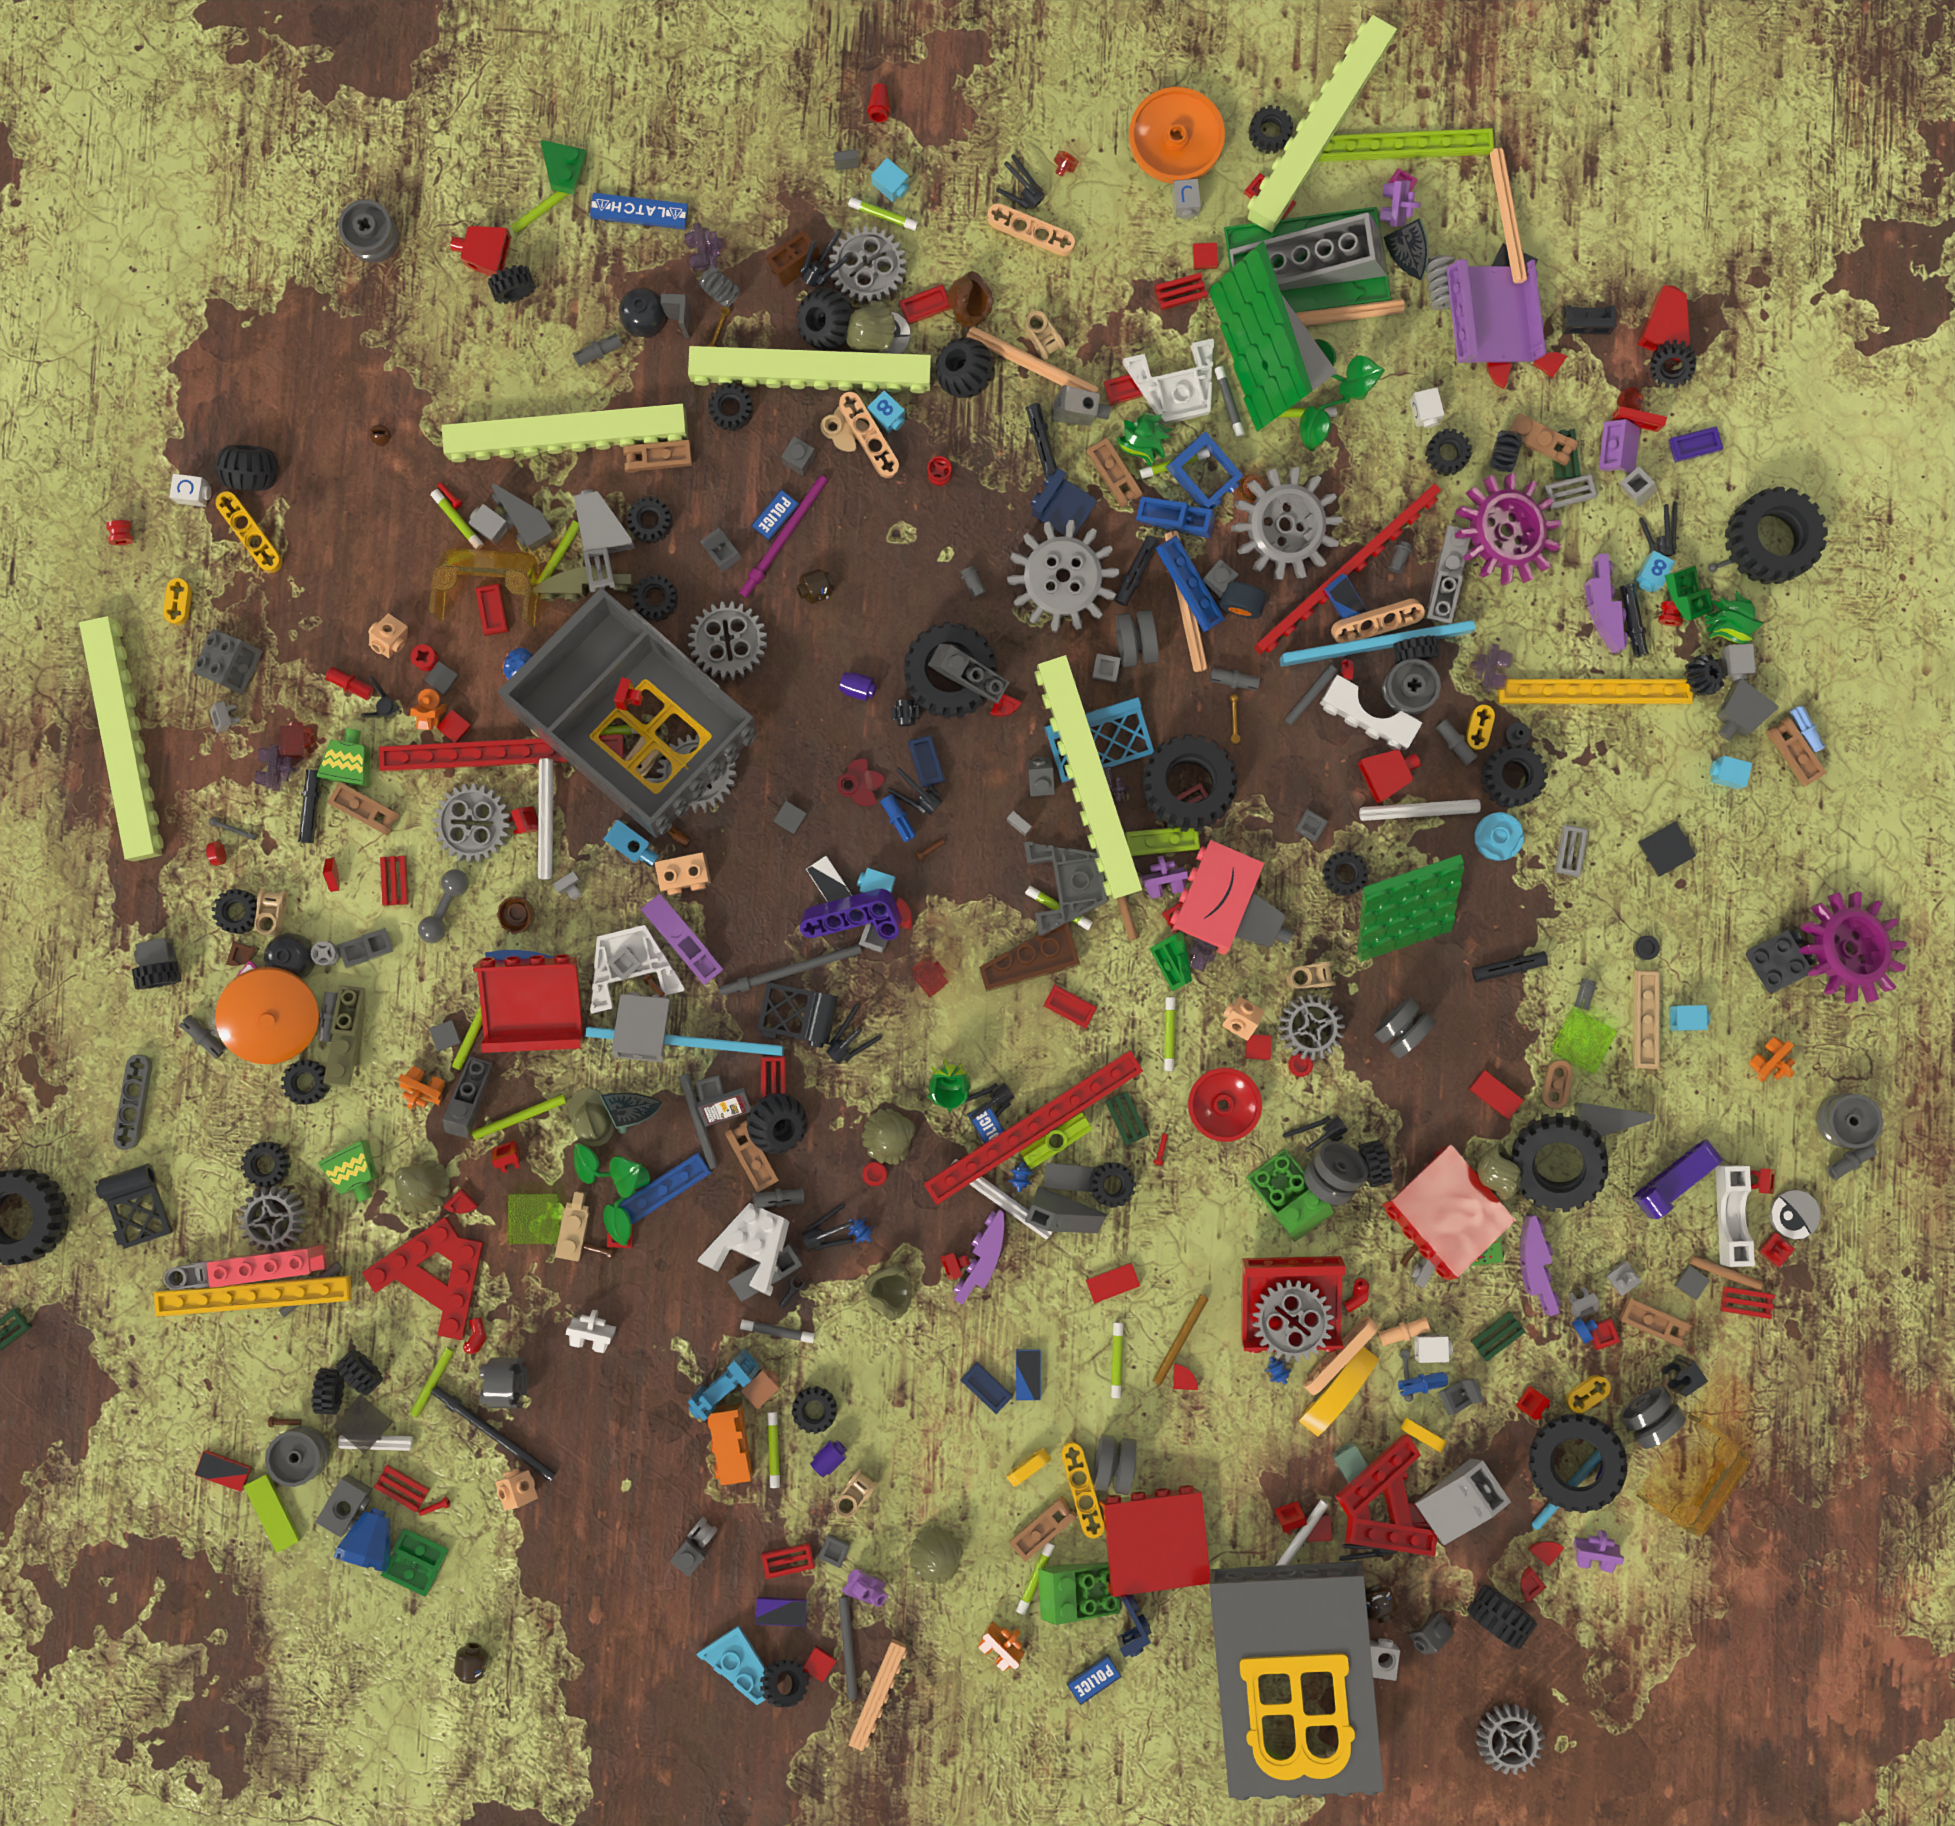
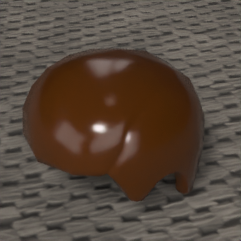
M512 896L506 898L499 905L497 917L501 928L511 932V934H518L526 931L533 924L535 912L528 900L520 896Z

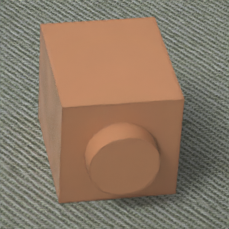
M764 1367L742 1388L741 1392L758 1410L780 1389L781 1384L779 1381L781 1379L772 1369L768 1371Z

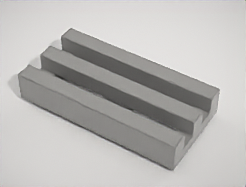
M1592 473L1543 487L1544 492L1547 494L1546 499L1552 498L1554 501L1550 505L1549 510L1598 497ZM1588 481V485L1554 494L1552 492L1554 489ZM1588 490H1590L1591 492L1589 494L1555 502V499L1585 492Z
M603 548L583 552L590 591L595 592L597 587L605 590V586L610 585V589L615 588L608 549ZM599 555H604L607 579H603ZM589 557H594L598 575V580L596 581L593 580Z
M1562 825L1554 873L1580 877L1588 829ZM1571 831L1570 840H1569V846H1568V852H1567V858H1566V863H1565V869H1564V868H1562V866H1563L1564 854H1565V849H1566L1567 837H1568V832ZM1578 832L1581 834L1578 845L1574 870H1571L1575 841Z

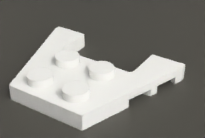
M1213 338L1192 343L1191 349L1196 368L1151 377L1145 354L1123 359L1124 367L1155 414H1163L1159 419L1162 425L1210 413Z
M646 925L597 936L594 984L592 985L593 994L590 1007L591 1014L614 1009L609 984L621 981L622 979L609 966L607 961L625 946L642 963V966L627 979L657 972L660 987L665 993L664 996L685 991V987Z
M749 1203L699 1257L698 1262L718 1272L731 1249L761 1262L749 1286L771 1296L773 1291L771 1282L774 1273H777L778 1270L776 1262L779 1252L783 1250L789 1221L762 1208L754 1209L753 1204Z

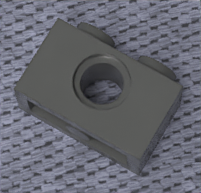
M349 1474L345 1475L338 1482L315 1523L341 1538L358 1520L356 1517L361 1510L365 1511L370 1504L372 1498L369 1495L373 1488ZM343 1501H346L350 1504V1512H346L343 1510Z

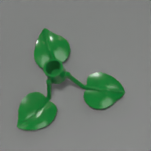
M1315 339L1317 345L1332 366H1334L1336 363V353L1333 346L1323 339ZM1359 355L1354 357L1348 364L1346 370L1347 378L1337 374L1331 376L1342 381L1339 386V392L1343 398L1320 405L1318 409L1314 406H1309L1303 412L1300 419V436L1304 445L1310 451H1314L1330 432V416L1323 410L1341 403H1349L1350 399L1363 400L1378 382L1385 369L1377 365L1370 358Z
M581 1143L575 1144L573 1153L574 1167L578 1177L584 1183H593L596 1176H611L614 1180V1185H616L617 1191L622 1197L614 1205L608 1204L605 1206L603 1214L604 1224L608 1233L616 1242L627 1246L631 1236L632 1224L630 1216L624 1208L620 1207V1204L626 1198L635 1194V1189L649 1184L650 1176L648 1171L640 1163L632 1162L622 1156H616L610 1162V1172H600L597 1170L599 1160L596 1154L589 1147Z

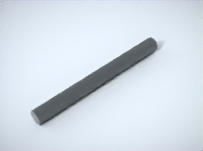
M687 1073L678 1076L709 1170L719 1167L706 1127L697 1108V1100L689 1075Z
M848 1596L838 1597L847 1693L848 1699L854 1700L858 1698L849 1601Z

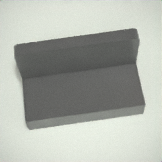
M661 293V305L667 319L679 320L684 337L690 339L692 311L686 295Z

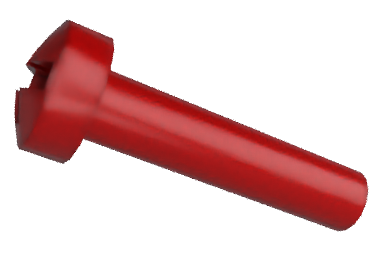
M442 482L438 483L437 487L453 503L452 506L455 509L460 508L463 501L457 499Z
M1162 1133L1157 1158L1153 1160L1155 1165H1164L1162 1159L1168 1134Z
M444 1497L441 1502L418 1510V1514L422 1516L442 1507L447 1509L450 1507V1500L448 1497Z

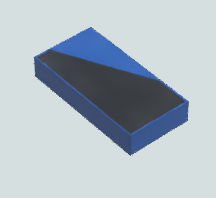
M1341 574L1324 589L1342 619L1367 611L1346 575Z
M1016 1349V1400H1041L1040 1349Z

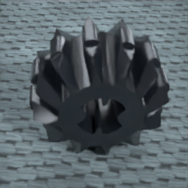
M1501 430L1498 433L1490 460L1492 469L1500 472H1512L1514 470L1522 442L1520 434L1510 430Z
M1712 654L1693 657L1685 665L1686 672L1683 673L1687 677L1685 684H1689L1690 692H1695L1697 696L1715 694L1724 686L1723 679L1726 677L1722 673L1724 667H1720L1719 659H1714Z

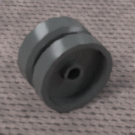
M368 199L357 200L349 204L340 215L338 222L339 234L350 251L361 261L368 263L382 262L390 258L397 250L400 240L399 230L387 210L378 202Z
M1151 610L1137 612L1135 617L1136 627L1129 613L1117 614L1116 641L1122 666L1124 668L1136 666L1138 663V650L1141 660L1145 665L1158 663L1157 635Z
M1416 658L1404 660L1391 669L1384 678L1381 687L1382 699L1387 708L1395 714L1403 711L1410 716H1417L1432 706L1439 697L1441 689L1440 676L1435 668L1426 661Z
M1412 997L1405 999L1390 1012L1372 1034L1381 1043L1392 1040L1389 1045V1051L1397 1059H1400L1418 1045L1436 1023V1020L1428 1012L1417 1015L1420 1004Z
M1842 1093L1832 1095L1823 1101L1817 1111L1816 1123L1819 1133L1830 1144L1843 1148L1858 1149L1867 1147L1877 1140L1882 1132L1883 1117L1876 1102L1867 1096Z
M1328 1141L1320 1147L1315 1158L1307 1165L1304 1171V1180L1309 1190L1319 1199L1332 1205H1345L1350 1202L1357 1189L1366 1181L1369 1174L1368 1165L1363 1157L1347 1144Z
M1658 1386L1645 1391L1631 1401L1620 1414V1421L1628 1430L1634 1431V1438L1644 1449H1648L1663 1443L1673 1436L1684 1425L1687 1415L1679 1405L1671 1404L1672 1396L1665 1387Z
M298 1426L283 1432L271 1441L266 1450L265 1464L267 1472L274 1481L283 1486L296 1487L309 1482L324 1471L329 1462L330 1448L328 1441L320 1431L310 1426Z
M1101 1434L1096 1453L1093 1490L1106 1492L1110 1487L1112 1477H1114L1113 1488L1115 1493L1129 1495L1136 1468V1439L1123 1437L1116 1452L1114 1436Z

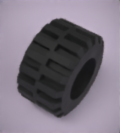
M1516 743L1504 746L1492 753L1485 760V767L1481 768L1480 774H1483V778L1480 781L1481 784H1485L1484 793L1488 792L1491 795L1489 797L1491 801H1498L1497 805H1507L1508 808L1519 807L1533 801L1534 798L1542 793L1541 790L1547 784L1544 782L1548 778V773H1544L1547 765L1546 762L1541 763L1540 759L1543 758L1541 754L1536 755L1534 754V748L1530 747L1527 749L1525 744L1516 746ZM1506 763H1515L1523 769L1526 779L1521 789H1513L1504 782L1502 770Z
M1489 1585L1482 1586L1467 1608L1469 1615L1477 1623L1514 1649L1521 1650L1537 1626L1535 1619Z

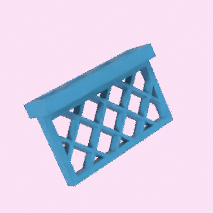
M1139 697L1085 713L1090 730L1095 733L1093 737L1094 742L1098 735L1110 741L1104 754L1097 751L1098 755L1102 756L1100 761L1103 769L1141 758L1154 752L1141 711ZM1136 713L1139 720L1136 730L1133 731L1123 726L1126 717ZM1122 718L1120 723L1114 721L1116 719ZM1111 722L1118 726L1112 739L1100 733L1104 723ZM1051 724L1044 726L1061 782L1072 780L1065 776L1062 767L1066 761V756L1063 755L1064 757L1060 761V752L1056 748L1054 739L1060 738L1058 731L1053 732ZM1099 725L1097 731L1091 728ZM1140 727H1141L1143 736L1138 733ZM1121 728L1133 734L1127 747L1115 741ZM1136 736L1145 740L1147 750L1138 753L1130 749ZM1113 743L1125 749L1120 759L1114 760L1107 756ZM1128 751L1134 753L1133 755L1126 756ZM1105 758L1111 761L1103 764Z

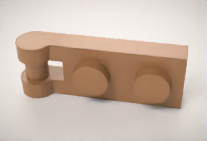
M1518 413L1509 429L1521 435V444L1565 466L1570 460L1569 456L1572 450L1575 451L1579 445L1576 440L1566 437L1521 413ZM1557 444L1564 446L1561 452L1554 450Z
M1108 438L1086 450L1087 455L1121 508L1128 505V501L1133 498L1138 499L1142 496L1140 488ZM1126 484L1129 490L1122 493L1120 487Z
M689 440L637 444L623 447V455L626 456L627 462L624 464L627 473L692 466ZM642 454V461H636V455Z
M1785 717L1779 722V725L1776 727L1771 726L1765 731L1767 737L1775 744L1803 787L1827 773L1790 718ZM1786 732L1790 738L1784 740L1781 734Z
M341 782L337 784L327 802L387 836L392 831L390 828L393 822L397 821L400 817V814ZM380 813L386 815L382 823L376 821Z
M747 1120L740 1123V1127L734 1130L729 1129L725 1132L728 1141L757 1193L779 1181L764 1151L756 1147L751 1141L747 1131ZM745 1135L748 1142L740 1145L738 1138Z
M1627 1298L1618 1319L1681 1348H1684L1686 1343L1684 1341L1686 1333L1690 1332L1692 1325L1631 1298ZM1676 1326L1678 1328L1675 1335H1670L1672 1327Z
M1059 1496L1049 1507L1009 1540V1544L1024 1562L1078 1516L1073 1509L1070 1510L1066 1505L1067 1501L1063 1496ZM1057 1511L1063 1516L1059 1521L1053 1516Z

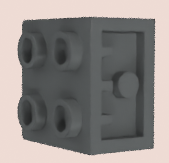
M212 629L210 635L206 638L205 645L195 662L192 672L243 695L263 651L240 639Z

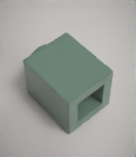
M1352 1441L1330 1454L1348 1483L1368 1467Z

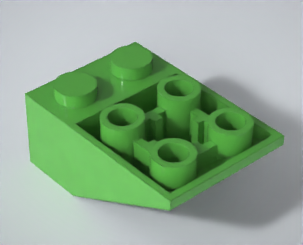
M1286 1149L1246 1177L1294 1242L1334 1213L1329 1203L1319 1199L1309 1190L1304 1180V1171Z
M1108 1562L1056 1565L1038 1569L1041 1620L1059 1625L1120 1613V1597H1113L1108 1592L1107 1581H1110Z

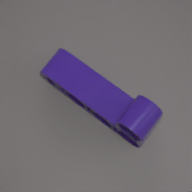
M876 889L807 908L802 917L800 932L805 937L816 938L873 923L877 934L882 939L893 940L899 933L901 914L892 894L886 889Z
M1708 1139L1702 1140L1638 1190L1632 1198L1648 1218L1660 1219L1673 1209L1674 1206L1671 1203L1716 1168L1723 1161V1158Z

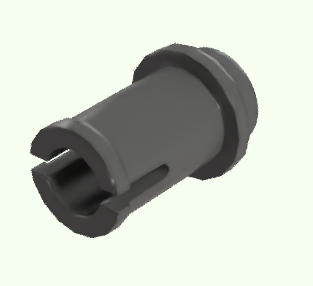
M1398 541L1394 545L1395 551L1388 566L1390 571L1399 574L1403 573L1408 555L1412 554L1411 544Z
M970 566L960 572L962 575L961 580H965L972 597L976 598L987 592L977 574L978 569Z
M1582 978L1581 983L1578 982L1580 988L1574 1004L1575 1007L1581 1008L1582 1001L1585 999L1582 1009L1590 1010L1594 990L1598 989L1596 987L1597 982Z

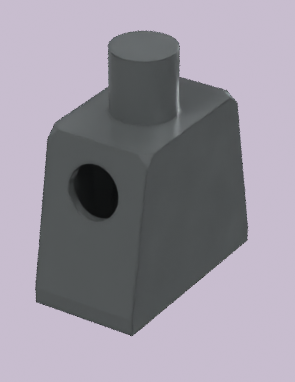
M1063 385L1054 397L1051 421L1090 426L1096 418L1108 420L1111 406L1100 404V394Z
M1741 678L1731 685L1716 714L1717 718L1725 723L1718 734L1729 741L1736 733L1746 736L1762 724L1779 706Z
M1253 893L1234 938L1270 948L1275 939L1288 945L1294 931L1282 926L1286 918L1285 914Z

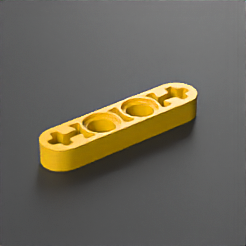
M231 492L220 493L215 501L216 507L257 564L266 572H277L282 566V558L237 496ZM226 499L231 501V505L236 512L233 513L225 506ZM247 517V526L243 529L237 528L236 522L238 518ZM261 536V545L257 548H252L250 545L251 538ZM265 551L270 557L274 558L272 560L274 564L272 566L266 564L268 561L261 553Z
M1069 1441L1063 1445L1061 1456L1081 1527L1087 1537L1092 1539L1098 1538L1104 1532V1522L1095 1491L1093 1490L1084 1452L1080 1444ZM1073 1447L1075 1451L1079 1450V1453L1076 1454L1077 1463L1083 1462V1465H1077L1068 1469V1466H1073L1071 1457L1065 1456L1069 1452L1068 1448ZM1076 1471H1082L1086 1474V1480L1082 1484H1075L1072 1480V1475ZM1084 1495H1089L1093 1499L1092 1506L1086 1509L1082 1508L1079 1505V1499ZM1097 1510V1514L1092 1515L1094 1522L1100 1523V1525L1096 1527V1532H1092L1091 1529H1086L1090 1524L1088 1516L1086 1515L1083 1518L1082 1514H1090Z

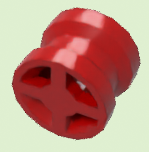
M127 520L107 522L106 530L110 534L108 544L121 546L133 543V536L130 534L131 522Z
M1673 601L1661 602L1662 614L1658 617V623L1666 626H1682V614L1677 609Z
M420 644L412 649L410 659L420 670L431 671L439 661V656L430 646Z

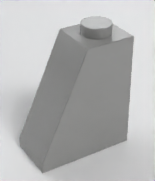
M583 490L580 492V495L574 496L584 552L607 548L608 554L636 549L633 540L598 491Z

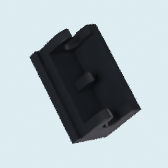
M1566 305L1562 308V334L1610 335L1617 327L1615 305H1610V307L1579 308Z
M1677 1354L1675 1356L1676 1359L1662 1369L1663 1374H1667L1670 1370H1675L1676 1377L1670 1379L1667 1386L1670 1390L1685 1397L1709 1382L1694 1360Z

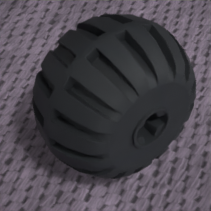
M829 288L818 289L805 296L798 307L800 311H797L796 319H799L797 327L802 338L809 345L820 350H832L847 342L848 324L851 314L854 312L849 300L843 294Z
M970 337L957 338L947 343V347L944 346L941 349V355L938 354L935 369L939 384L948 394L958 398H970L982 393V389L988 387V381L992 380L994 372V361L989 349L982 342Z
M228 445L221 449L216 460L218 478L223 485L232 489L246 491L268 490L275 484L279 473L278 462L274 453L264 447Z
M782 1093L768 1094L765 1096L766 1098H760L757 1101L758 1104L756 1106L753 1105L750 1109L751 1113L747 1117V1131L751 1141L760 1150L772 1154L785 1153L789 1149H794L797 1146L796 1143L798 1141L801 1142L804 1138L803 1134L807 1130V1115L801 1103L794 1097Z

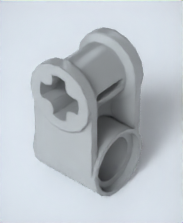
M214 1260L170 1268L164 1275L165 1285L173 1290L208 1287L207 1262ZM177 1271L183 1275L181 1284L177 1283L174 1278Z

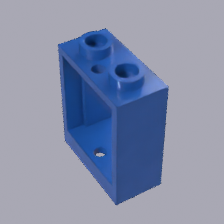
M1206 431L1200 434L1165 466L1200 508L1207 509L1210 507L1212 510L1223 501L1221 496L1226 491L1230 494L1240 485L1238 480L1243 477V474ZM1204 446L1231 476L1209 498L1205 496L1181 468Z

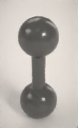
M452 869L442 876L441 887L445 893L434 915L425 917L418 925V935L424 942L437 943L444 938L446 926L442 919L453 897L463 895L469 887V879L461 870Z

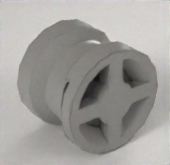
M320 941L311 949V958L318 965L332 966L340 959L339 947L332 942Z
M703 1516L688 1533L687 1537L695 1539L698 1542V1546L703 1549L717 1532L718 1528L710 1526L707 1523V1519Z

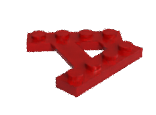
M444 1217L363 1271L362 1274L374 1293L379 1292L395 1280L399 1281L442 1311L437 1336L463 1340L484 1242L460 1237L449 1219ZM437 1252L452 1261L448 1284L419 1264Z
M1401 1435L1335 1496L1348 1516L1345 1543L1435 1557L1437 1536L1433 1530L1413 1527L1402 1473L1421 1456L1409 1435ZM1382 1491L1384 1492L1390 1523L1371 1521L1368 1504Z

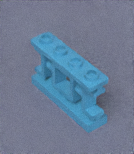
M744 1348L728 1365V1370L711 1383L708 1388L704 1384L698 1388L688 1400L690 1404L688 1407L689 1411L695 1418H701L705 1421L719 1404L718 1401L733 1390L738 1383L744 1387L753 1379L761 1368L760 1365Z

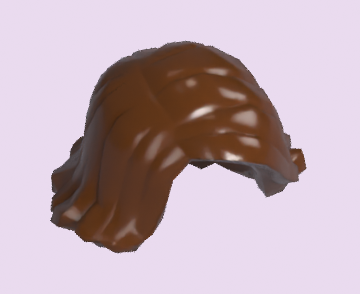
M974 271L968 272L963 277L955 280L950 286L948 304L956 313L955 319L958 323L960 322L962 327L971 328L974 325H979L992 311L994 303L992 291L978 273Z

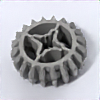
M1312 994L1307 995V1002H1305L1302 996H1299V1005L1292 1000L1289 1002L1292 1010L1286 1007L1282 1010L1288 1016L1287 1018L1279 1017V1021L1285 1022V1026H1278V1031L1285 1030L1286 1032L1285 1035H1281L1279 1038L1280 1040H1289L1284 1045L1285 1049L1294 1046L1291 1052L1292 1055L1295 1056L1301 1051L1300 1059L1304 1060L1307 1057V1053H1309L1311 1061L1315 1060L1316 1053L1320 1059L1325 1058L1323 1050L1328 1054H1332L1333 1049L1330 1045L1340 1046V1043L1334 1039L1335 1037H1344V1034L1337 1032V1029L1345 1028L1344 1024H1337V1020L1342 1019L1343 1015L1334 1016L1333 1013L1338 1010V1007L1334 1006L1329 1009L1330 999L1321 1004V995L1316 997L1315 1002H1313ZM1308 1007L1321 1010L1327 1018L1315 1019L1312 1012H1309ZM1301 1010L1302 1024L1300 1027L1292 1030L1294 1017ZM1309 1020H1311V1024L1322 1023L1321 1025L1316 1026L1317 1028L1313 1029V1034H1311V1031L1300 1032L1301 1030L1306 1029V1027L1309 1026ZM1330 1025L1329 1036L1321 1044L1320 1032L1322 1028ZM1301 1035L1308 1036L1315 1048L1303 1046L1295 1037Z
M272 1186L271 1189L262 1187L261 1192L258 1190L253 1191V1198L246 1197L245 1199L248 1206L242 1205L240 1207V1210L245 1212V1214L237 1217L238 1220H244V1224L238 1226L239 1230H246L242 1238L250 1237L248 1245L254 1246L257 1244V1251H262L265 1248L266 1253L273 1252L274 1249L275 1251H281L283 1246L286 1249L292 1247L291 1241L297 1242L299 1240L296 1233H304L305 1231L299 1226L307 1221L304 1218H300L301 1214L306 1213L305 1209L299 1210L298 1208L303 1201L297 1200L294 1202L296 1194L293 1192L287 1195L288 1189L282 1188L279 1191L278 1186ZM273 1200L282 1203L288 1212L280 1211ZM263 1203L262 1214L255 1220L257 1209ZM271 1216H281L280 1219H276V1222L263 1223L264 1220L269 1219ZM289 1219L288 1229L281 1236V1232H283L282 1225L285 1220ZM257 1227L265 1228L268 1235H271V1239L263 1236Z
M1504 1703L1502 1711L1497 1706H1494L1495 1713L1493 1715L1487 1711L1485 1715L1488 1720L1481 1719L1479 1721L1484 1728L1476 1729V1733L1480 1736V1738L1476 1739V1744L1481 1746L1478 1751L1481 1756H1485L1484 1761L1487 1764H1492V1768L1495 1771L1501 1768L1503 1774L1506 1775L1510 1769L1514 1775H1517L1518 1768H1521L1523 1772H1527L1526 1765L1528 1763L1535 1767V1762L1532 1759L1534 1757L1540 1759L1541 1754L1537 1750L1545 1749V1745L1540 1742L1545 1739V1735L1540 1732L1542 1725L1536 1722V1716L1529 1714L1525 1707L1520 1710L1517 1704H1513L1510 1710L1508 1704ZM1508 1721H1518V1722H1519L1518 1724H1517V1723H1514V1724L1511 1725V1726H1504V1725H1503V1723L1508 1722ZM1497 1729L1498 1739L1494 1742L1495 1746L1492 1747V1737ZM1528 1731V1742L1525 1748H1523L1522 1741L1526 1736L1525 1733ZM1504 1732H1506L1508 1736L1514 1738L1513 1740L1517 1744V1746H1515L1512 1742L1506 1740L1507 1737L1504 1735ZM1509 1752L1518 1753L1517 1755L1511 1757L1502 1756L1503 1754L1506 1755Z

